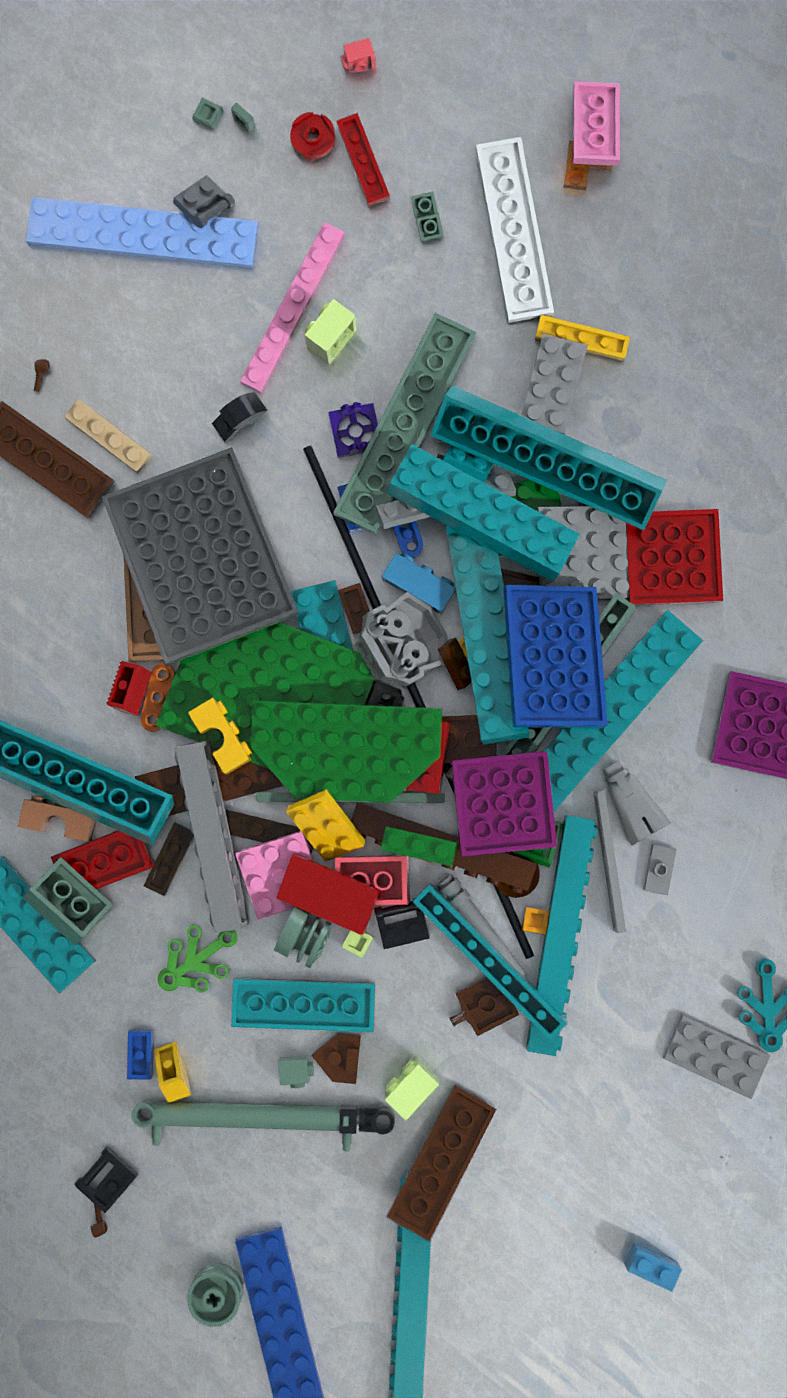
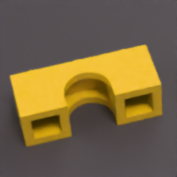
M211 698L188 712L200 733L204 734L211 729H219L223 733V746L212 754L224 774H229L251 761L249 755L252 751L245 741L241 743L237 734L240 731L233 720L229 722L225 714L228 711L221 700L217 702L216 699Z

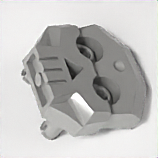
M409 592L403 594L388 607L382 604L362 617V630L354 645L359 653L362 654L361 657L364 662L366 661V665L371 670L375 681L379 679L392 681L405 688L422 678L425 672L445 665L437 649L448 641L447 633L432 607ZM394 622L398 623L399 628L395 627ZM412 652L416 654V658L412 656Z

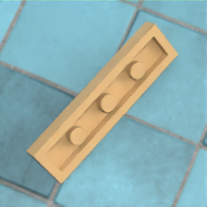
M79 399L64 416L69 422L136 473L140 472L152 456Z

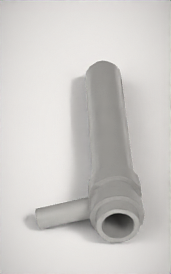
M450 874L436 885L439 888V892L526 979L527 977L524 975L526 972L470 900V894L467 890L461 888V882L458 878H454Z

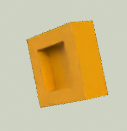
M525 907L522 931L546 935L550 911Z

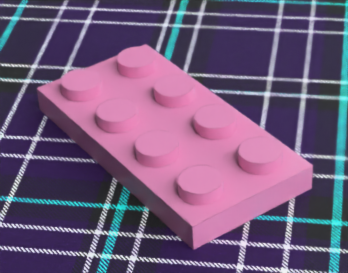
M574 81L573 164L619 166L620 83Z

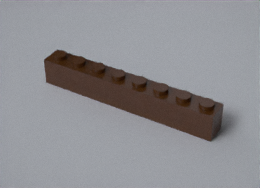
M358 802L351 822L365 840L367 836L375 838L374 843L381 846L386 827L456 842L458 844L453 866L442 864V867L454 871L456 867L465 869V875L477 878L478 874L487 877L486 882L500 886L501 882L510 885L509 890L520 894L523 893V890H529L537 866L536 863L504 852L462 857L459 837Z

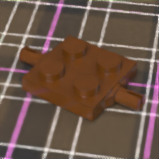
M485 977L455 993L461 1004L462 1012L449 1017L453 1027L466 1020L473 1027L476 1035L479 1036L518 1016L519 1013L515 1005Z

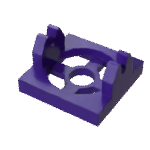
M354 402L353 405L344 404L340 407V410L328 412L337 457L341 458L364 453L369 441L361 442V438L368 432H373L374 434L378 426L374 403L361 405V403ZM356 413L365 416L370 420L371 424L362 425L357 422ZM349 415L350 424L347 429L338 431L340 422ZM351 426H360L362 434L359 437H352L349 434ZM349 437L351 440H354V443L348 446L340 438Z

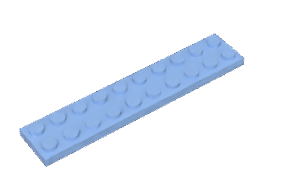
M32 197L26 242L28 245L253 268L258 222L213 217L207 221V225L203 228H198L184 213Z

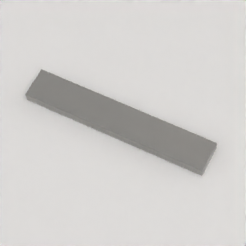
M605 790L597 791L593 794L613 931L622 933L626 932L606 792Z

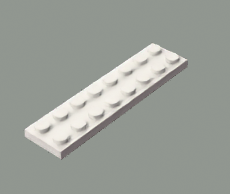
M521 137L477 144L476 153L508 323L539 318L541 315L551 316L554 314Z

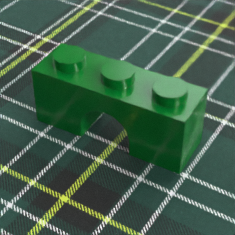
M386 827L381 850L453 866L458 843Z

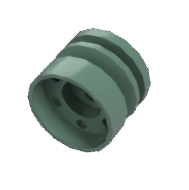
M294 907L274 951L288 957L296 949L298 950L296 959L298 963H300L303 955L307 954L309 957L305 966L311 968L312 964L320 957L329 939L332 923L326 921L321 930L317 928L321 920L320 917H317L311 925L307 923L309 912Z

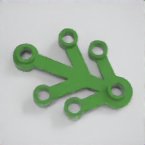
M198 925L190 926L187 930L189 940L185 962L177 968L178 952L182 950L183 944L179 939H172L168 943V950L170 952L167 968L161 970L158 974L159 986L165 991H173L178 986L195 988L200 993L207 991L210 984L206 978L202 977L197 980L183 977V975L188 971L213 974L219 979L225 978L229 973L227 965H213L201 962L222 947H232L238 940L236 931L220 932L216 941L196 954L198 939L202 935V929ZM192 928L198 929L199 934L197 937L191 935L190 931ZM224 934L231 935L232 939L230 942L227 943L223 940ZM172 942L179 944L178 950L171 948ZM223 967L226 970L225 975H219L217 969ZM166 975L173 977L171 984L165 981ZM199 981H204L206 983L205 989H200L198 987Z

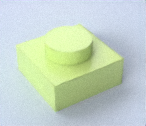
M350 931L342 947L363 958L374 937L366 932L364 935H359Z

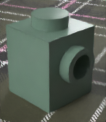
M308 1056L282 1057L278 1061L280 1085H290L291 1088H303L306 1083H309L310 1077L314 1076L313 1062H309Z

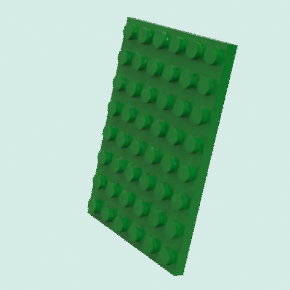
M279 622L181 660L156 726L197 742L210 740L211 747L219 750L224 744L223 733L219 729H211L204 734L200 733L188 712L211 698L216 699L217 702L221 700L228 711L225 714L229 722L233 720L240 731L237 734L241 743L245 741L252 751L249 755L251 758L250 762L268 768L251 749L253 701L365 705L375 679L371 674V670L368 669L366 661L364 662L361 657V653Z

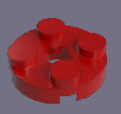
M307 112L294 120L290 131V142L294 151L305 160L313 161L314 159H320L326 156L334 147L335 129L330 119L325 115L321 114L320 116L313 114V112ZM308 133H318L319 135L316 136V140H309Z

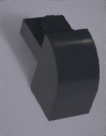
M255 392L247 393L225 405L219 411L221 414L212 422V425L224 442L230 441L243 427L255 424L267 409Z

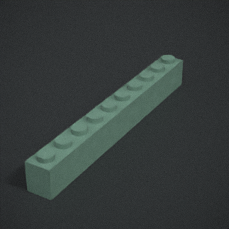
M617 593L599 616L602 658L635 613V605ZM528 727L530 737L511 740L500 756L536 752L553 727Z

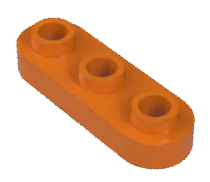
M165 663L157 664L151 671L142 710L141 725L150 732H157L162 729L156 726V722L175 676V670L170 665L166 666ZM162 670L166 671V677L160 679L159 672ZM160 693L161 700L154 701V695ZM150 716L156 717L154 724L148 722Z

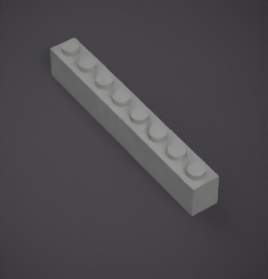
M210 740L175 747V761L179 765L181 773L180 784L184 788L186 796L185 807L189 811L191 819L190 830L196 842L195 854L199 858L201 865L200 877L204 881L206 889L205 900L209 904L211 912L210 923L214 927L215 933L242 929L249 924L214 756L212 754Z

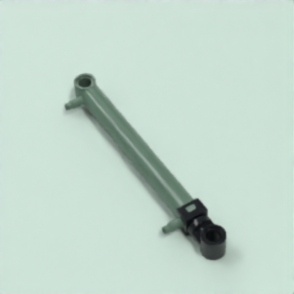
M145 1099L135 1106L131 1114L134 1124L138 1127L152 1126L151 1138L154 1146L160 1144L161 1126L339 1131V1133H342L343 1151H349L352 1134H356L357 1124H359V1132H376L382 1135L391 1132L395 1124L394 1113L386 1106L378 1108L360 1107L359 1115H357L358 1105L328 1107L191 1102L168 1103ZM147 1108L151 1113V1117L148 1119L143 1118L140 1115V1109ZM380 1115H386L390 1122L382 1126L377 1123L376 1119Z

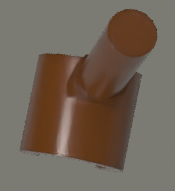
M39 359L34 364L36 371L34 391L37 392L40 390L42 372L50 371V363L46 359Z
M94 1204L97 1223L91 1225L90 1229L93 1237L96 1238L105 1234L108 1227L103 1220L101 1209Z

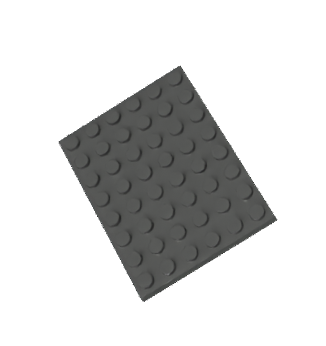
M232 447L102 496L166 666L299 615Z

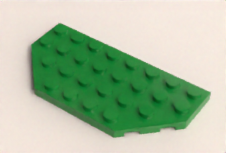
M253 701L251 749L295 798H308L327 790L334 800L390 803L441 757L443 708Z

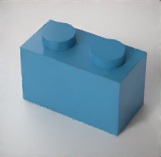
M634 1241L624 1262L628 1272L673 1292L682 1271L677 1261Z

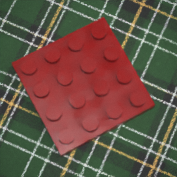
M718 509L653 511L644 530L626 523L630 603L633 605H659L723 601Z

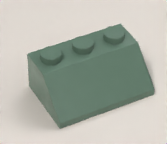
M61 857L23 897L29 905L75 946L113 906L111 902Z

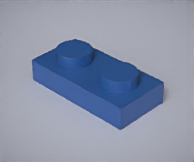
M129 1030L127 1080H151L153 1030Z

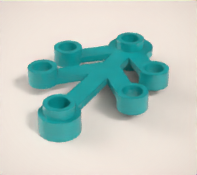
M762 958L757 961L755 970L762 977L763 1004L753 995L752 990L746 986L738 988L737 996L739 999L746 1001L764 1017L765 1028L754 1020V1015L748 1010H742L738 1014V1019L742 1024L748 1025L759 1035V1045L763 1050L776 1052L781 1048L783 1044L782 1035L787 1030V1011L785 1013L786 1017L775 1027V1017L787 1005V985L782 995L773 1002L772 976L776 972V965L772 960ZM766 964H769L771 967L768 973L763 971V967ZM744 989L748 990L746 998L741 997V991ZM745 1013L750 1015V1019L747 1022L742 1020V1016ZM774 1036L775 1042L769 1045L767 1042L768 1038Z

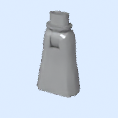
M619 761L603 769L608 778L606 782L609 783L608 788L631 846L671 824L663 811L642 787L638 779L629 773L627 768L624 769Z

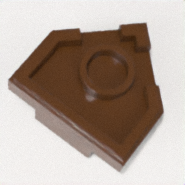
M337 1033L311 1055L332 1082L356 1084L361 1035Z

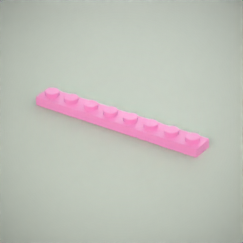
M326 222L323 223L241 378V384L260 394L262 393L345 236L344 231Z

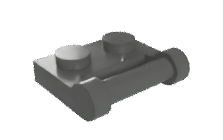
M206 175L175 196L173 204L198 228H203L207 225L208 220L224 209L233 207L235 200L232 195L226 194ZM215 200L219 201L205 212H199Z

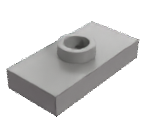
M652 844L644 891L668 895L677 849Z

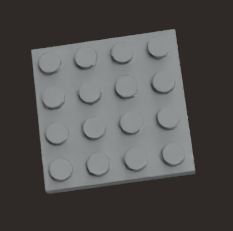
M590 506L536 508V511L580 534L555 581L552 582L539 575V586L596 587L597 600L612 599L616 593L624 599H629L626 522Z

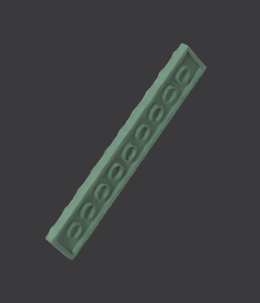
M434 314L333 512L335 516L376 535L381 525L376 513V505L393 501L394 497L387 494L389 484L411 444L418 448L420 447L443 402L445 394L448 392L476 336L475 331L442 315Z

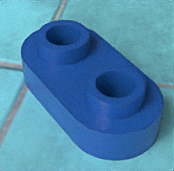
M416 521L408 523L407 528H402L400 525L394 526L393 529L401 552L412 558L418 556L422 552L423 541ZM408 543H414L416 548L409 550L407 548Z

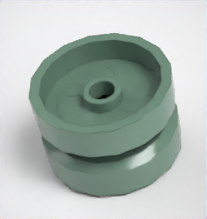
M215 1263L202 1268L194 1277L187 1295L188 1308L192 1317L200 1324L209 1327L222 1326L230 1322L237 1314L243 1296V1282L238 1272L231 1266Z

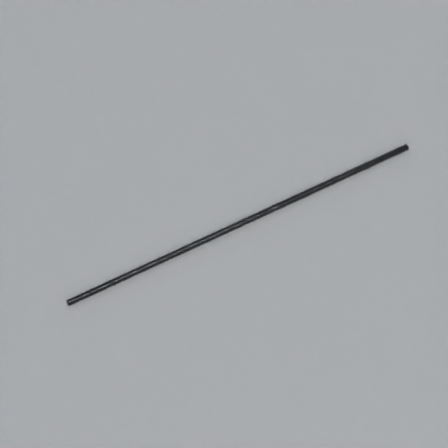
M307 446L303 449L370 604L375 609L381 606V603L345 521L333 514L337 503L312 446ZM416 683L408 685L407 688L415 707L426 708ZM446 763V764H445V766H444V773H445V774H446V773L448 772V770L451 768V763ZM446 776L455 796L454 782ZM494 885L525 958L529 959L535 956L524 931H522L521 923L509 896L504 895Z

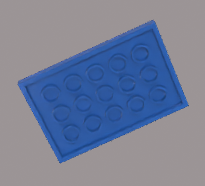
M506 585L503 590L513 727L608 726L597 588Z

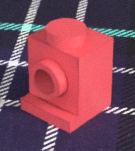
M370 38L343 45L344 55H341L343 68L348 69L349 73L353 71L362 72L367 67H371L372 71L376 70V58Z

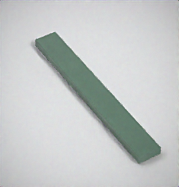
M256 792L257 802H298L305 799L295 798L291 793ZM400 793L390 803H444L445 793ZM335 800L336 803H357V802H358V803H384V802H365V801Z

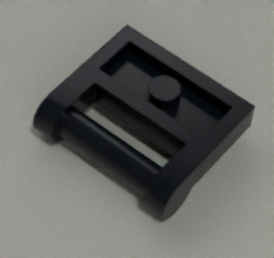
M413 901L405 905L374 908L384 950L430 939L424 913ZM416 910L417 917L385 924V917Z
M107 1146L101 1152V1157L83 1178H79L74 1183L76 1188L104 1213L110 1209L138 1176L132 1168ZM110 1162L114 1167L93 1190L89 1184L105 1165Z

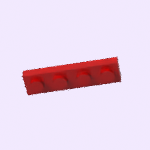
M358 113L336 120L337 127L368 206L390 199L389 192Z

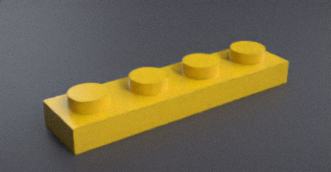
M545 315L540 317L535 339L540 341L542 335L547 334L588 345L586 352L620 361L625 359L630 340L629 336Z

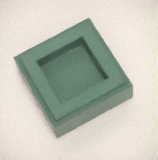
M202 98L192 119L213 130L223 112V108Z
M236 102L231 107L233 119L247 132H251L255 128L253 116Z

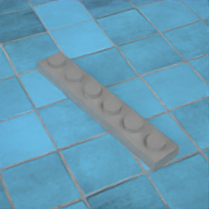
M508 472L487 477L485 483L510 497L516 495V488ZM400 500L376 505V513L383 529L430 517Z

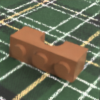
M32 796L31 800L24 799L18 827L46 832L49 820L54 816H59L65 822L64 837L86 842L92 840L96 820L55 802L54 804L45 803L46 798Z

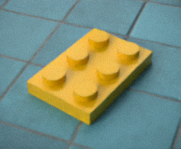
M327 790L287 807L286 813L325 862L361 848L365 844L363 836Z

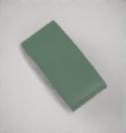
M429 192L411 196L421 242L444 237L434 193Z

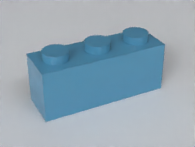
M395 553L382 575V580L403 593L409 592L431 606L435 612L442 615L456 591V588L453 587L454 582L444 576L441 579L433 575L434 571L423 564L421 567L413 563L414 559L405 553L401 555Z

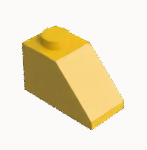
M177 1042L154 1049L159 1088L168 1103L190 1096L189 1079Z

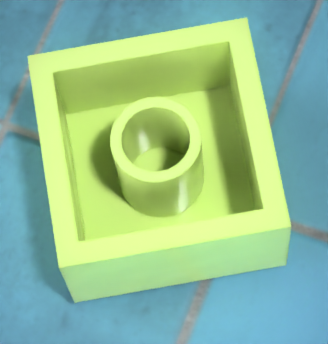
M335 299L330 304L326 303L319 312V318L315 322L311 321L305 329L307 349L328 365H330L357 330L356 315Z
M418 1057L414 1061L410 1059L402 1067L400 1077L397 1079L394 1076L385 1086V1101L405 1120L413 1114L439 1085L438 1076Z

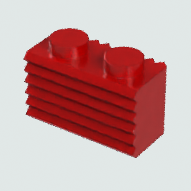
M121 661L119 662L120 666H118L119 670L116 671V679L113 680V688H111V693H109V701L106 704L120 712L138 716L152 672L140 665Z

